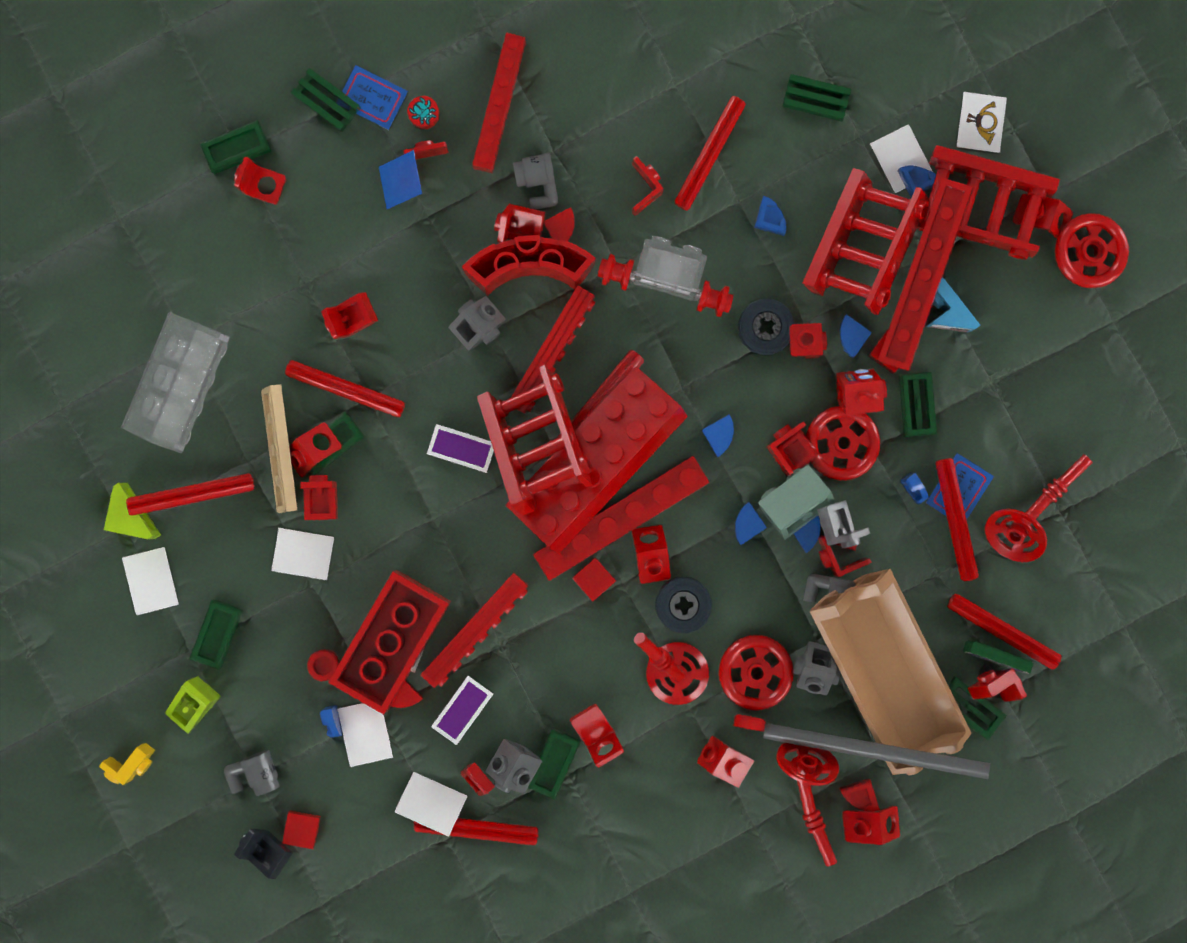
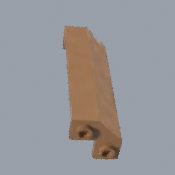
M891 569L865 574L853 580L856 586L848 588L843 593L838 594L837 590H834L825 595L810 610V613L876 743L936 754L944 752L946 754H954L960 751L972 733ZM886 761L892 775L905 773L907 775H914L923 769L922 767Z

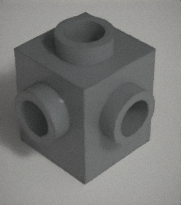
M485 296L477 302H474L472 299L466 302L458 310V317L448 328L466 349L470 351L482 342L488 345L495 340L501 333L498 328L506 319Z
M811 641L808 642L804 655L797 656L793 674L798 675L796 688L826 696L831 685L838 684L841 674L828 647Z
M503 739L485 772L495 780L494 786L501 791L510 793L513 790L524 794L540 767L542 760L526 746Z

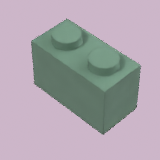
M809 464L803 469L798 468L794 470L793 474L788 475L787 481L778 488L773 487L767 490L761 497L762 500L758 502L762 513L784 540L818 516L817 509L835 503L832 492Z

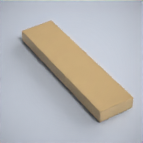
M281 384L270 385L262 389L261 393L276 509L278 513L296 511L297 503Z

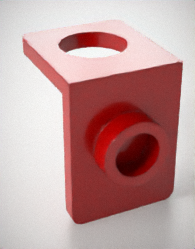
M431 140L418 142L415 144V148L404 150V154L414 150L416 160L449 153L446 142L434 144Z
M245 156L242 164L236 170L234 186L245 195L277 205L286 182V176L257 166L249 157ZM264 177H271L275 180L276 188L271 194H262L258 189L259 181Z
M637 156L633 158L632 165L653 191L632 208L634 216L638 215L660 197L664 189L658 182L661 178L657 171L650 164L645 166Z
M1027 194L1021 195L1012 220L1017 225H1021L1029 200ZM1046 197L1045 200L1041 201L1034 228L1047 230L1057 238L1062 228L1071 220L1073 211L1060 199ZM1063 213V222L1061 227L1058 229V220L1060 215Z
M804 421L793 428L789 424L785 425L773 434L776 440L766 446L786 476H790L794 472L776 446L805 427L806 423Z
M323 422L296 438L289 446L291 464L299 476L304 477L317 463L340 450L342 445L328 425ZM322 434L329 440V448L327 450H319L314 446L313 437L315 435Z
M655 525L633 529L632 536L640 583L645 584L669 580L671 578L669 555L663 526ZM648 534L658 537L653 543H643L640 540Z
M821 535L818 538L822 550L818 551L824 567L826 569L830 567L833 575L836 577L843 576L872 563L870 558L865 557L840 568L830 545H827L825 536Z
M593 704L570 719L572 726L587 746L597 767H601L624 752L615 731L597 704ZM613 744V748L609 753L598 755L602 747Z
M890 806L878 812L845 810L842 813L846 842L884 845L900 837L897 806ZM890 816L892 821L891 831L888 833L886 822L887 818Z

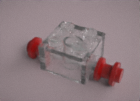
M653 236L652 240L645 238L636 272L633 271L631 273L635 260L630 259L626 264L618 263L614 254H610L608 259L602 258L597 277L603 278L602 285H607L612 280L619 282L621 290L626 291L631 279L630 282L633 285L691 301H698L696 311L699 312L705 307L715 309L716 316L721 318L723 312L729 313L734 295L728 293V286H724L720 291L711 289L710 281L705 280L702 291L699 289L707 260V255L701 254L702 250L700 248L690 245H683V249L671 246V241L668 239Z

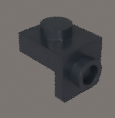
M250 829L241 838L239 847L234 853L238 859L249 860L268 879H276L293 854L271 832L260 829Z

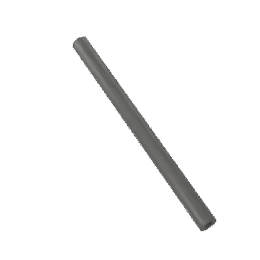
M769 723L765 724L763 738L768 740L989 779L991 763Z

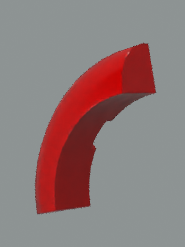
M525 235L514 237V239L496 245L494 243L471 257L462 266V269L468 278L487 296L507 281L523 276L554 278L575 290L592 270L596 258L581 247L562 239L556 240L540 237V235Z

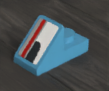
M942 277L933 305L937 309L941 307L944 312L925 327L961 332L975 330L980 326L979 322Z

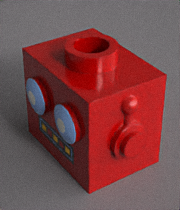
M859 369L836 373L838 404L846 415L884 411V398H887V386L885 380L881 379L874 369Z

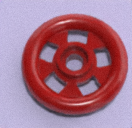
M1088 213L1073 218L1062 228L1056 240L1055 258L1060 271L1069 281L1084 288H1100L1112 283L1122 274L1128 262L1129 245L1124 231L1114 220L1101 214ZM1086 227L1089 236L1079 240L1075 232ZM1102 229L1107 231L1112 237L1107 244L1098 236ZM1088 246L1094 249L1093 257H1090L1086 252ZM1075 247L1078 261L1070 262L1068 248ZM1108 252L1115 255V260L1111 267L1103 264ZM1084 265L1087 267L1095 266V276L1083 274Z
M840 406L831 407L817 415L807 430L806 436L819 454L818 440L827 439L829 452L820 454L811 464L818 472L830 479L846 481L858 478L869 471L878 458L880 451L879 431L874 421L866 413L846 415ZM838 419L842 427L830 433L826 424ZM854 422L860 424L864 429V432L859 437L853 430L849 429ZM841 437H845L849 441L846 449H842L838 445V440ZM859 444L867 447L866 454L862 460L854 457ZM834 457L840 459L847 458L846 468L834 467Z
M749 635L732 643L724 652L719 665V680L724 693L733 703L748 710H764L775 706L788 694L793 683L794 668L789 653L778 641L763 635ZM753 648L756 657L743 661L740 653L746 649ZM769 652L773 653L779 661L773 667L763 659ZM740 667L742 681L733 682L731 669ZM755 667L762 669V676L758 679H754L751 676V671ZM772 675L780 678V682L774 691L766 687ZM746 687L760 689L758 698L746 696Z

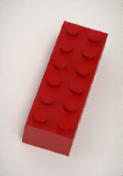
M636 366L574 431L582 455L585 454L592 466V472L589 473L592 485L586 487L574 476L534 494V498L531 499L535 511L524 516L511 506L510 501L505 506L541 541L559 555L688 416L681 405ZM566 448L554 453L528 482L571 464Z

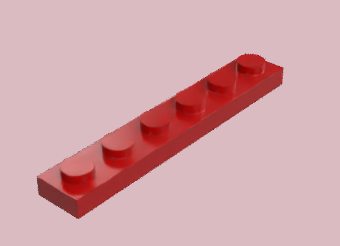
M945 178L941 179L878 358L879 362L906 371L910 370L974 189L972 186Z
M692 456L594 516L559 555L548 546H545L534 553L533 556L550 581L710 482L695 457Z

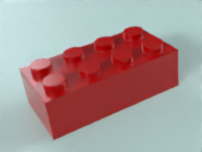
M399 570L393 571L328 683L384 715L391 707L451 601Z

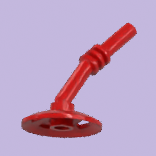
M1083 454L1058 479L1054 478L1052 480L1053 484L1048 483V489H1042L1043 494L1026 512L1015 509H1001L991 514L985 524V535L993 549L1002 556L1017 562H1031L1040 558L1047 547V536L1043 527L1036 519L1052 502L1056 503L1058 501L1057 497L1061 498L1063 496L1062 492L1067 493V487L1093 462ZM1005 515H1011L1004 518L1001 523H996V521L1000 517ZM1013 521L1011 525H1006V523ZM1031 524L1037 529V531L1033 530ZM1003 533L1014 544L1013 548L1003 543L997 534ZM1027 536L1031 538L1030 540L1024 542ZM1035 541L1039 544L1033 550L1024 551V548L1031 547Z
M644 633L636 634L634 637L635 644L649 656L646 677L651 691L657 698L668 704L683 705L694 701L703 693L709 679V668L705 657L697 648L684 642H671L657 647ZM672 651L674 658L668 652ZM684 651L696 658L700 665L699 669H696L694 663L689 658L683 656ZM682 661L686 662L692 671L687 672L686 668L681 665ZM665 677H669L675 686L671 687L667 684ZM656 679H660L662 685L672 692L671 696L660 690L656 684ZM693 679L700 680L699 685L692 693L683 696L682 689L687 688Z
M783 743L777 751V763L783 772L797 781L804 811L802 818L804 821L807 820L805 825L809 827L808 833L813 834L825 865L832 866L837 863V859L824 830L826 824L824 822L821 823L823 821V817L819 816L821 812L815 807L811 785L821 786L833 782L839 773V763L828 750ZM797 751L798 756L794 757L791 761L784 758L788 753ZM808 753H812L818 756L825 762V764H823L817 757L810 755ZM821 773L829 774L826 778L822 780H816L820 777Z

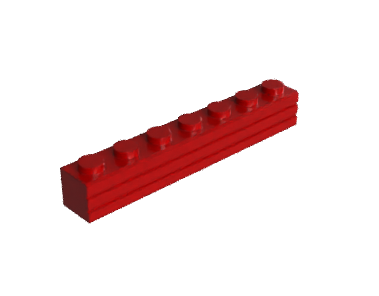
M506 32L472 164L476 170L493 174L526 44L525 37Z
M580 286L576 287L512 397L544 382L539 367L545 365L554 374L556 370L554 365L557 361L561 362L566 354L563 351L567 344H572L576 337L573 333L577 327L581 328L584 324L586 311L591 312L596 303L594 301V294ZM536 402L528 403L517 410L523 414H526L527 411L531 412Z
M514 572L420 676L433 688L437 685L442 687L449 679L446 675L451 670L455 672L462 665L460 660L464 656L468 658L475 651L473 646L477 641L482 643L489 635L486 633L490 627L496 628L502 621L499 617L504 612L508 614L515 607L513 602L517 598L521 600L528 593L526 588L529 585Z

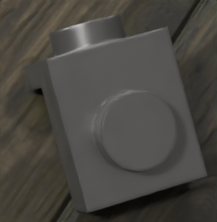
M846 500L817 509L828 546L841 543L842 548L860 544V537L870 534L869 528L854 530Z

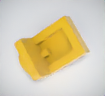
M144 743L136 747L123 765L113 757H109L103 760L99 767L105 771L104 776L109 781L115 784L121 783L124 786L132 781L136 775L141 777L153 762L149 758L155 749Z

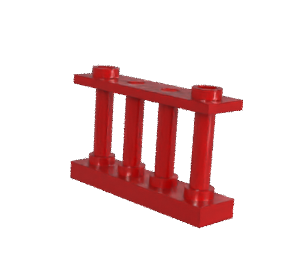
M936 145L929 162L937 170L929 197L930 207L924 220H920L917 229L922 232L924 230L941 179H948L949 175L955 171L965 174V178L968 179L966 185L974 188L957 237L1009 251V256L1017 259L1027 260L1028 257L1033 258L1038 253L1040 246L1031 244L1029 241L1041 201L1045 200L1046 197L1051 198L1056 193L1060 179ZM984 180L997 183L996 187L999 188L986 231L967 226L979 185ZM1015 188L1026 191L1029 196L1017 239L998 234L1010 193L1015 191Z
M853 168L802 282L811 293L823 296L825 289L831 286L867 298L864 305L873 314L879 315L882 307H886L890 300V288L919 222L924 220L928 214L930 203L923 189L916 187L911 199L872 188V181L865 171ZM870 200L905 211L899 227L895 228L860 217L859 212L863 203ZM858 229L893 241L886 256L882 257L848 246L847 240L851 231ZM846 258L880 269L873 286L834 274L838 260Z
M545 365L539 367L543 383L505 401L497 400L489 392L477 396L510 504L523 516L535 511L531 501L534 498V494L575 476L586 487L592 485L589 473L592 472V466L585 454L582 455L561 394L565 390L564 384L557 373L552 374ZM549 396L553 409L512 428L507 425L505 418L508 417L509 412L541 397ZM557 421L562 436L521 455L516 453L514 444L517 443V439ZM566 448L571 464L531 482L524 479L522 472L526 470V466Z

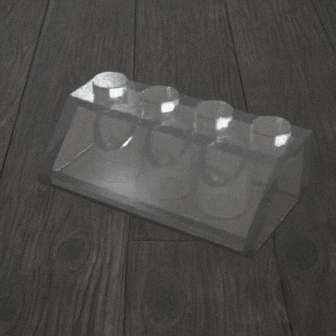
M169 312L121 428L150 443L182 454L185 445L190 441L191 430L196 418L202 412L203 401L208 389L214 383L215 372L220 360L226 354L230 336Z

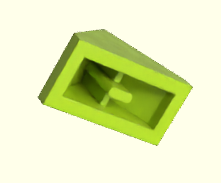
M115 484L111 493L104 530L143 539H156L161 536L147 513L129 515L126 499L136 496L129 484Z
M197 676L187 680L181 686L165 714L189 734L221 696Z

